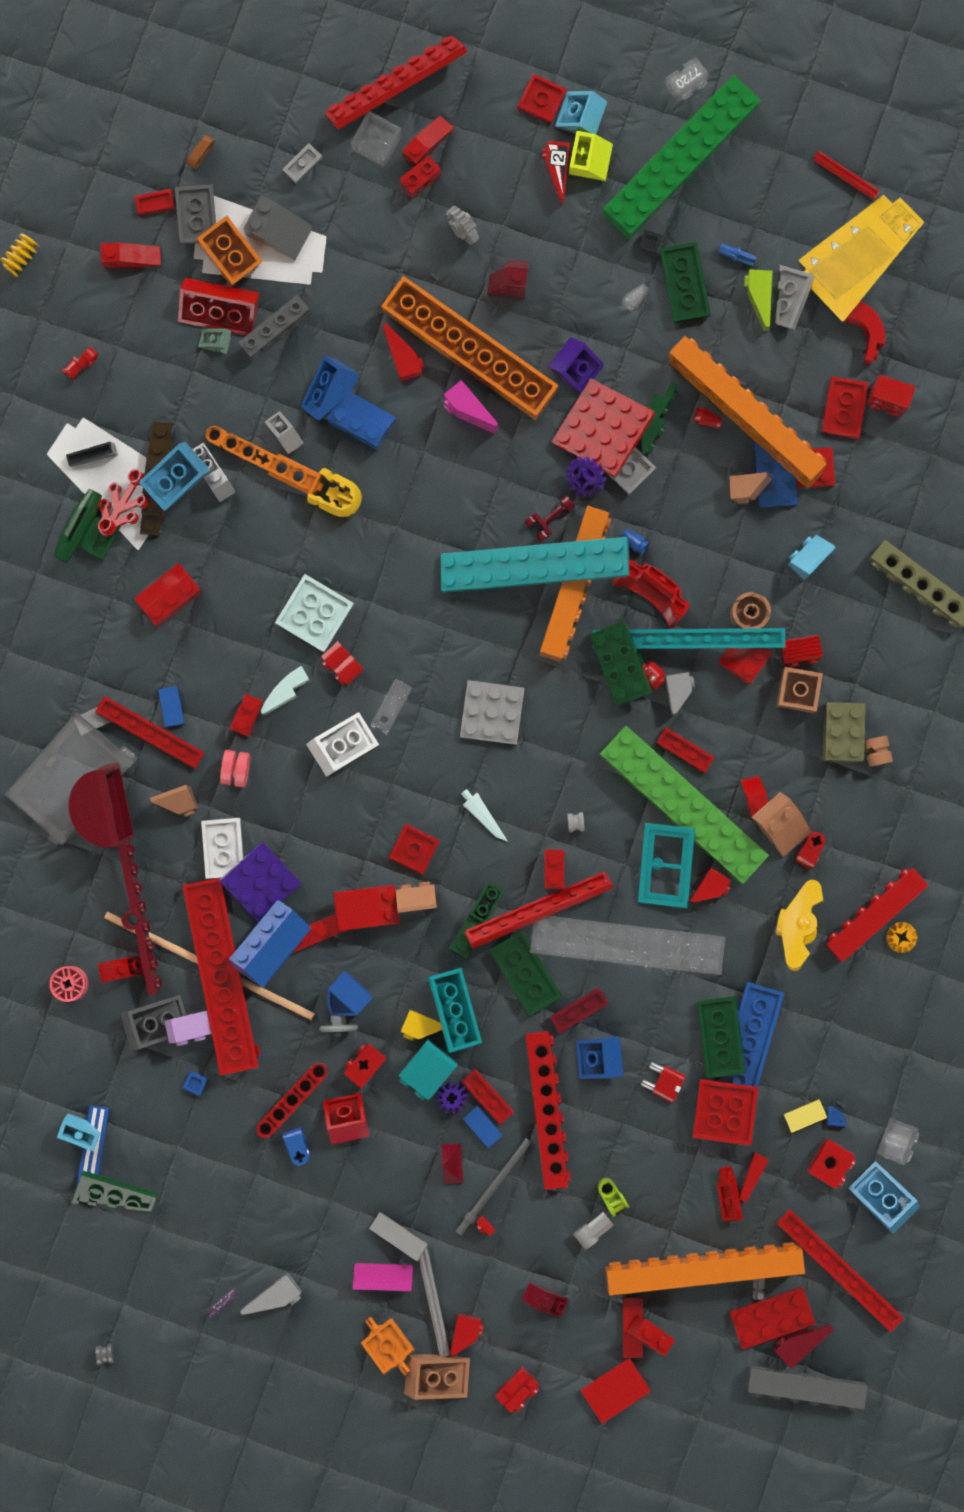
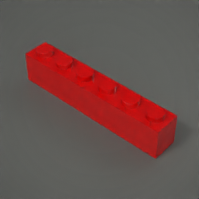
M905 868L898 874V880L895 882L890 881L884 887L885 891L881 895L877 893L869 900L870 905L866 908L864 906L856 911V917L852 921L850 919L846 920L840 926L842 929L837 934L833 932L826 938L828 942L825 946L839 962H844L929 886L914 868L909 870Z

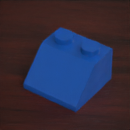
M620 1037L576 1040L579 1079L623 1076Z

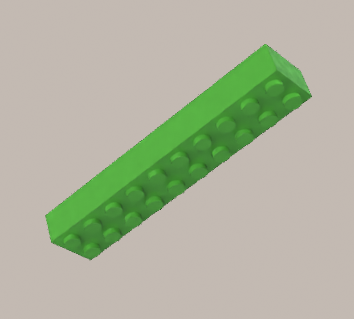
M625 726L599 754L600 757L676 826L695 828L694 842L740 884H744L769 856L629 727Z

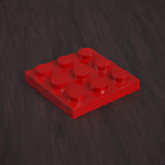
M700 1079L692 1137L751 1146L758 1087Z

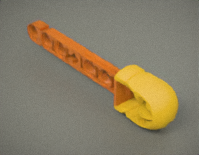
M211 426L207 429L206 438L210 443L219 448L223 447L226 451L268 471V475L308 494V503L319 505V508L339 517L350 516L360 507L362 500L361 491L352 481L338 474H332V471L323 468L318 473L279 453L276 456L234 434H228L227 431L217 426ZM214 430L220 433L217 440L210 439V433ZM233 438L237 444L234 448L230 449L226 443L229 439ZM246 447L253 448V454L249 457L243 454ZM257 453L264 458L268 455L269 462H265L263 465V462L256 457ZM278 464H286L287 469L284 473L277 472ZM300 471L304 474V477L301 481L297 482L293 476L296 472ZM324 478L331 483L339 484L345 491L344 493L340 492L338 486L334 488L329 487L326 495L329 496L330 503L324 501L322 497L316 496L317 492H321L324 486L322 484ZM334 500L338 501V502H339L338 505L341 506L342 508L338 507L337 504L334 502Z

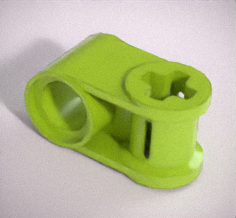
M603 1178L599 1181L598 1191L613 1217L625 1207H630L611 1179ZM609 1183L612 1185L611 1191L603 1192L602 1186Z

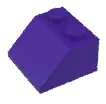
M570 337L548 367L559 379L581 394L589 380L594 379L602 369L604 363L584 342Z

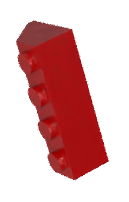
M185 278L180 288L178 322L211 329H228L231 333L247 336L254 330L259 292Z

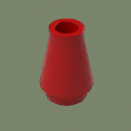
M698 407L693 417V421L698 425L718 429L723 418L705 407Z

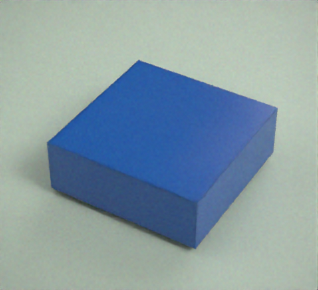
M191 1070L182 1089L201 1096L208 1078Z

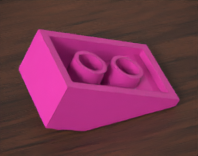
M462 380L444 394V408L450 415L453 413L457 418L494 434L498 432L496 420Z

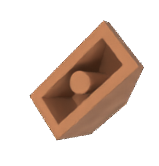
M765 472L730 476V498L736 501L737 504H747L749 500H755L772 480V475Z

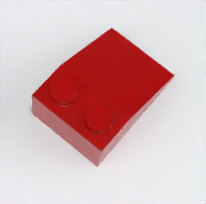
M395 885L333 893L338 931L400 923Z

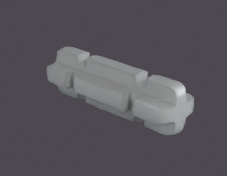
M765 1278L754 1279L753 1288H755V1291H753L752 1298L763 1300L764 1291L762 1289L765 1288Z

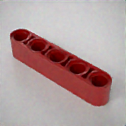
M322 1062L315 1063L260 1121L256 1129L260 1137H270L323 1081L328 1074L326 1064ZM316 1066L323 1067V1076L318 1077L314 1074ZM304 1080L309 1081L311 1084V1089L308 1091H304L301 1088V1082ZM289 1095L297 1097L298 1102L296 1105L288 1103ZM276 1109L283 1110V1119H277L274 1116ZM264 1123L269 1124L271 1127V1132L268 1134L261 1131V1125Z

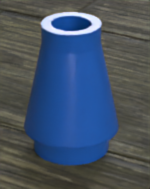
M626 529L621 537L628 538V545L635 554L642 555L649 547L650 543L647 542V538L629 529Z

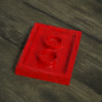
M830 377L821 433L854 439L860 438L868 382Z
M629 1357L580 1389L602 1424L651 1392Z

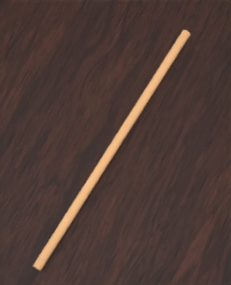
M110 912L106 913L104 919L125 928L121 921L122 918ZM149 932L150 939L155 944L198 964L195 954ZM241 977L243 987L312 1020L315 1013Z

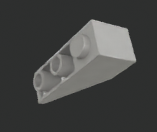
M204 442L192 449L211 470L204 479L219 502L234 494V488Z

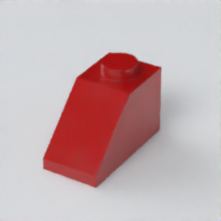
M759 776L740 781L750 818L768 803L767 794Z
M710 868L689 901L698 902L721 897L722 894L726 895L731 888V885H729L731 880Z
M458 1313L450 1355H456L477 1341L478 1335L482 1336L484 1324L481 1323V1318Z

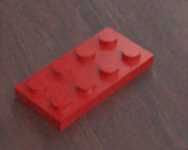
M803 1286L729 1311L742 1350L816 1325Z

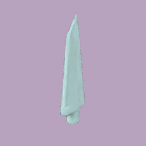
M467 789L461 794L466 799L463 806L496 838L507 841L479 794L476 793L472 796Z

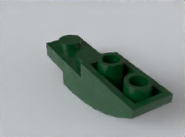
M671 382L663 397L655 394L649 405V409L653 410L656 415L641 437L640 449L644 456L646 453L651 454L656 446L653 443L656 437L661 438L666 429L663 427L665 421L660 419V417H665L669 410L667 407L670 401L674 402L679 394L676 391L678 385L674 382Z
M487 882L449 949L451 952L466 960L472 947L464 931L488 921L505 891Z

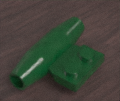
M88 489L74 507L60 534L54 552L55 558L68 563L82 545L87 553L104 561L121 526L117 527L110 536H103L99 532L98 523L102 518L96 517L102 499L101 494Z

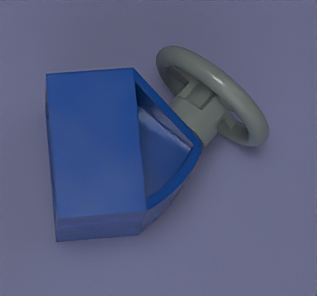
M344 971L328 988L327 1003L329 1012L332 1015L330 1016L332 1025L321 1026L319 1028L321 1032L357 1030V1025L346 1024V1016L358 1015L374 998L347 971Z

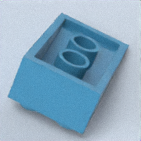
M183 442L178 444L139 483L157 504L166 511L211 470L190 446Z
M876 1161L848 1188L892 1234L920 1208L918 1201Z

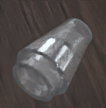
M640 284L625 294L622 300L623 306L629 311L637 310L649 292L648 288L644 284Z

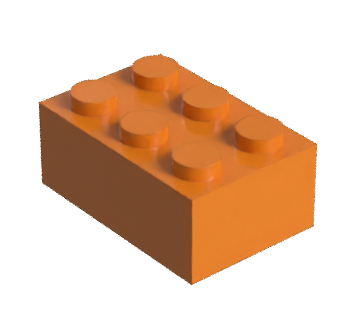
M227 215L196 239L197 244L231 287L263 262Z

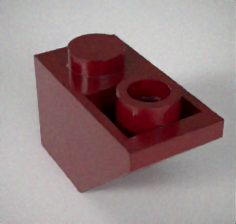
M529 1282L521 1299L536 1310L558 1317L562 1316L569 1301L568 1298Z

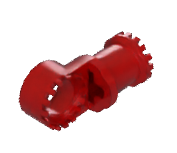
M88 347L79 359L73 356L68 366L61 370L66 376L69 375L68 377L71 380L75 381V377L82 369L91 366L96 361L99 353L91 347Z

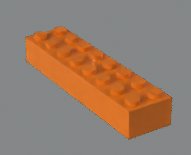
M587 506L576 541L605 539L602 534L603 532L607 533L611 519L608 518L609 512ZM591 580L562 582L539 656L560 663L562 658H567L570 648L567 642L573 639L576 630L573 624L579 621L582 609H579V605H584L588 591H585V586L590 587Z

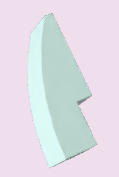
M302 666L292 671L273 689L261 709L263 715L295 699L297 695L294 690L310 681Z

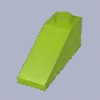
M749 270L748 275L744 276V287H747V295L763 331H768L770 327L772 271Z

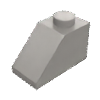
M280 411L265 421L267 427L288 454L297 450L303 444L294 427Z
M689 672L665 677L671 715H675L692 692V688H695L693 676L690 677Z

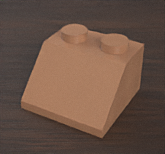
M430 882L419 883V887L412 888L411 884L399 885L400 889L396 890L398 913L437 908L435 886L430 885Z

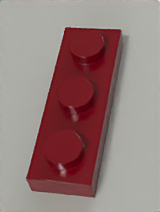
M598 987L551 1015L550 1019L560 1034L609 1003Z

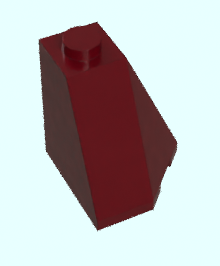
M510 259L489 275L487 295L525 299L529 261Z

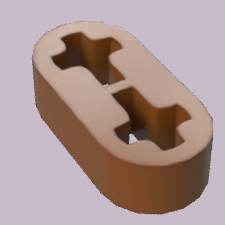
M205 135L189 156L187 164L196 170L213 148L215 140Z

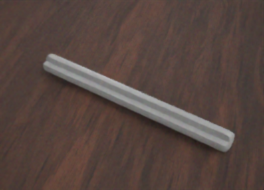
M426 1248L419 1259L439 1355L440 1357H447L450 1355L428 1249Z

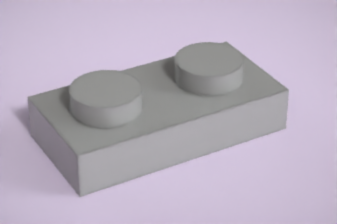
M308 143L282 171L297 184L322 159V155Z

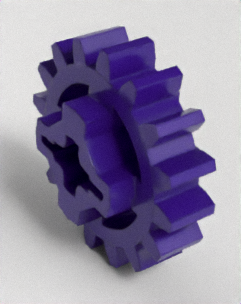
M588 456L584 459L579 457L573 460L570 466L567 467L568 473L565 475V477L570 479L566 482L572 485L570 490H577V496L582 493L583 498H586L588 495L592 498L600 493L601 489L605 487L603 482L607 479L602 476L605 470H600L601 464L596 465L595 459L589 461Z

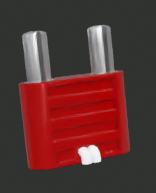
M651 1062L649 1068L659 1072L660 1075L656 1084L643 1080L642 1082L644 1083H641V1086L652 1090V1094L673 1103L686 1075L670 1067H662Z

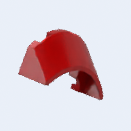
M629 560V576L616 577L611 583L613 586L634 591L647 599L662 614L670 629L676 626L690 607L688 601L682 598L681 593L683 591L661 570L646 563L641 566L635 561Z

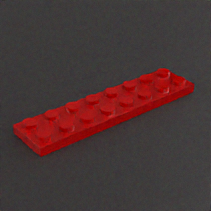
M453 36L445 37L441 40V43L428 47L419 56L411 57L408 60L409 62L396 66L392 72L378 77L370 85L363 86L359 92L346 96L338 104L331 105L324 114L339 130L466 54V47Z

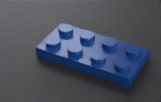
M754 441L756 473L767 472L772 475V480L758 495L759 508L797 505L796 478Z

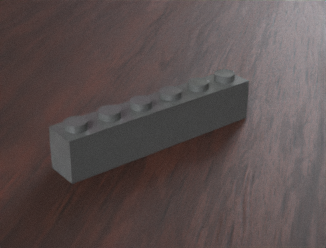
M749 1365L746 1390L750 1392L751 1396L762 1397V1394L770 1395V1398L775 1400H781V1397L789 1398V1401L801 1403V1400L808 1401V1404L820 1406V1403L828 1404V1407L839 1409V1406L847 1407V1410L858 1412L859 1409H865L868 1387L865 1382Z

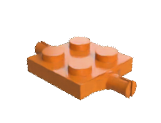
M372 1317L368 1318L365 1323L372 1331L361 1342L365 1350L383 1374H387L391 1369L398 1367L404 1376L407 1375L411 1370L404 1361L407 1356L415 1351L413 1345L393 1318L379 1326Z

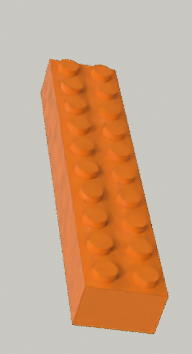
M404 276L381 306L382 312L534 420H537L558 391V384Z
M684 336L669 352L668 363L808 489L823 474L827 464L825 458L820 453H814L811 450L810 444L805 440L801 441L791 427L787 428L783 425V420L776 414L772 415L768 411L767 405L763 402L759 403L749 389L745 390L741 387L740 381L734 376L730 377L726 373L725 367L720 363L716 364L707 351L703 352L700 350L698 343L694 339H688Z
M794 1242L783 1243V1247H775L774 1244L764 1245V1249H756V1247H745L744 1251L727 1249L725 1253L720 1254L717 1251L705 1252L706 1255L698 1256V1253H689L684 1258H679L678 1255L667 1256L666 1260H659V1257L648 1258V1262H640L639 1259L629 1260L628 1264L610 1262L609 1266H605L607 1290L609 1295L805 1274L803 1250L798 1245H795Z

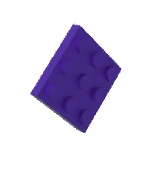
M263 841L219 880L258 923L277 900L282 902L301 885V882Z

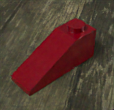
M825 1324L792 1333L785 1337L782 1336L774 1343L776 1346L773 1349L792 1369L825 1339L834 1328L830 1324Z

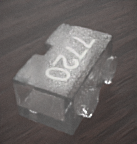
M696 56L683 65L685 69L681 72L677 69L665 78L664 85L677 102L681 99L686 100L692 95V91L696 88L699 90L707 84L709 73Z

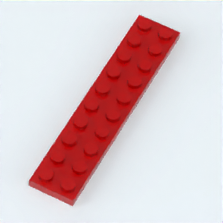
M221 878L182 886L220 1076L259 1068L240 972L233 967L229 960L235 952V946L223 886L219 881Z

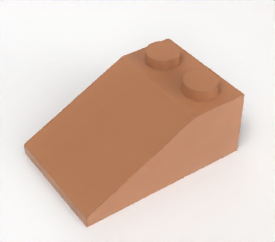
M781 792L752 816V819L782 857L787 855L812 832L792 800Z
M412 1354L407 1356V1367L411 1371L406 1375L404 1394L414 1400L467 1397L470 1358L456 1356L440 1357V1355Z

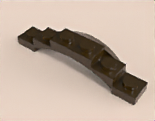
M153 421L144 477L174 449L171 437L172 423ZM143 488L142 494L148 499L149 503L145 508H141L140 534L160 537L161 524L164 521L167 510L164 511Z

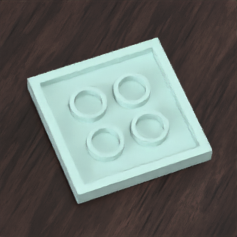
M304 574L275 624L325 653L354 603Z

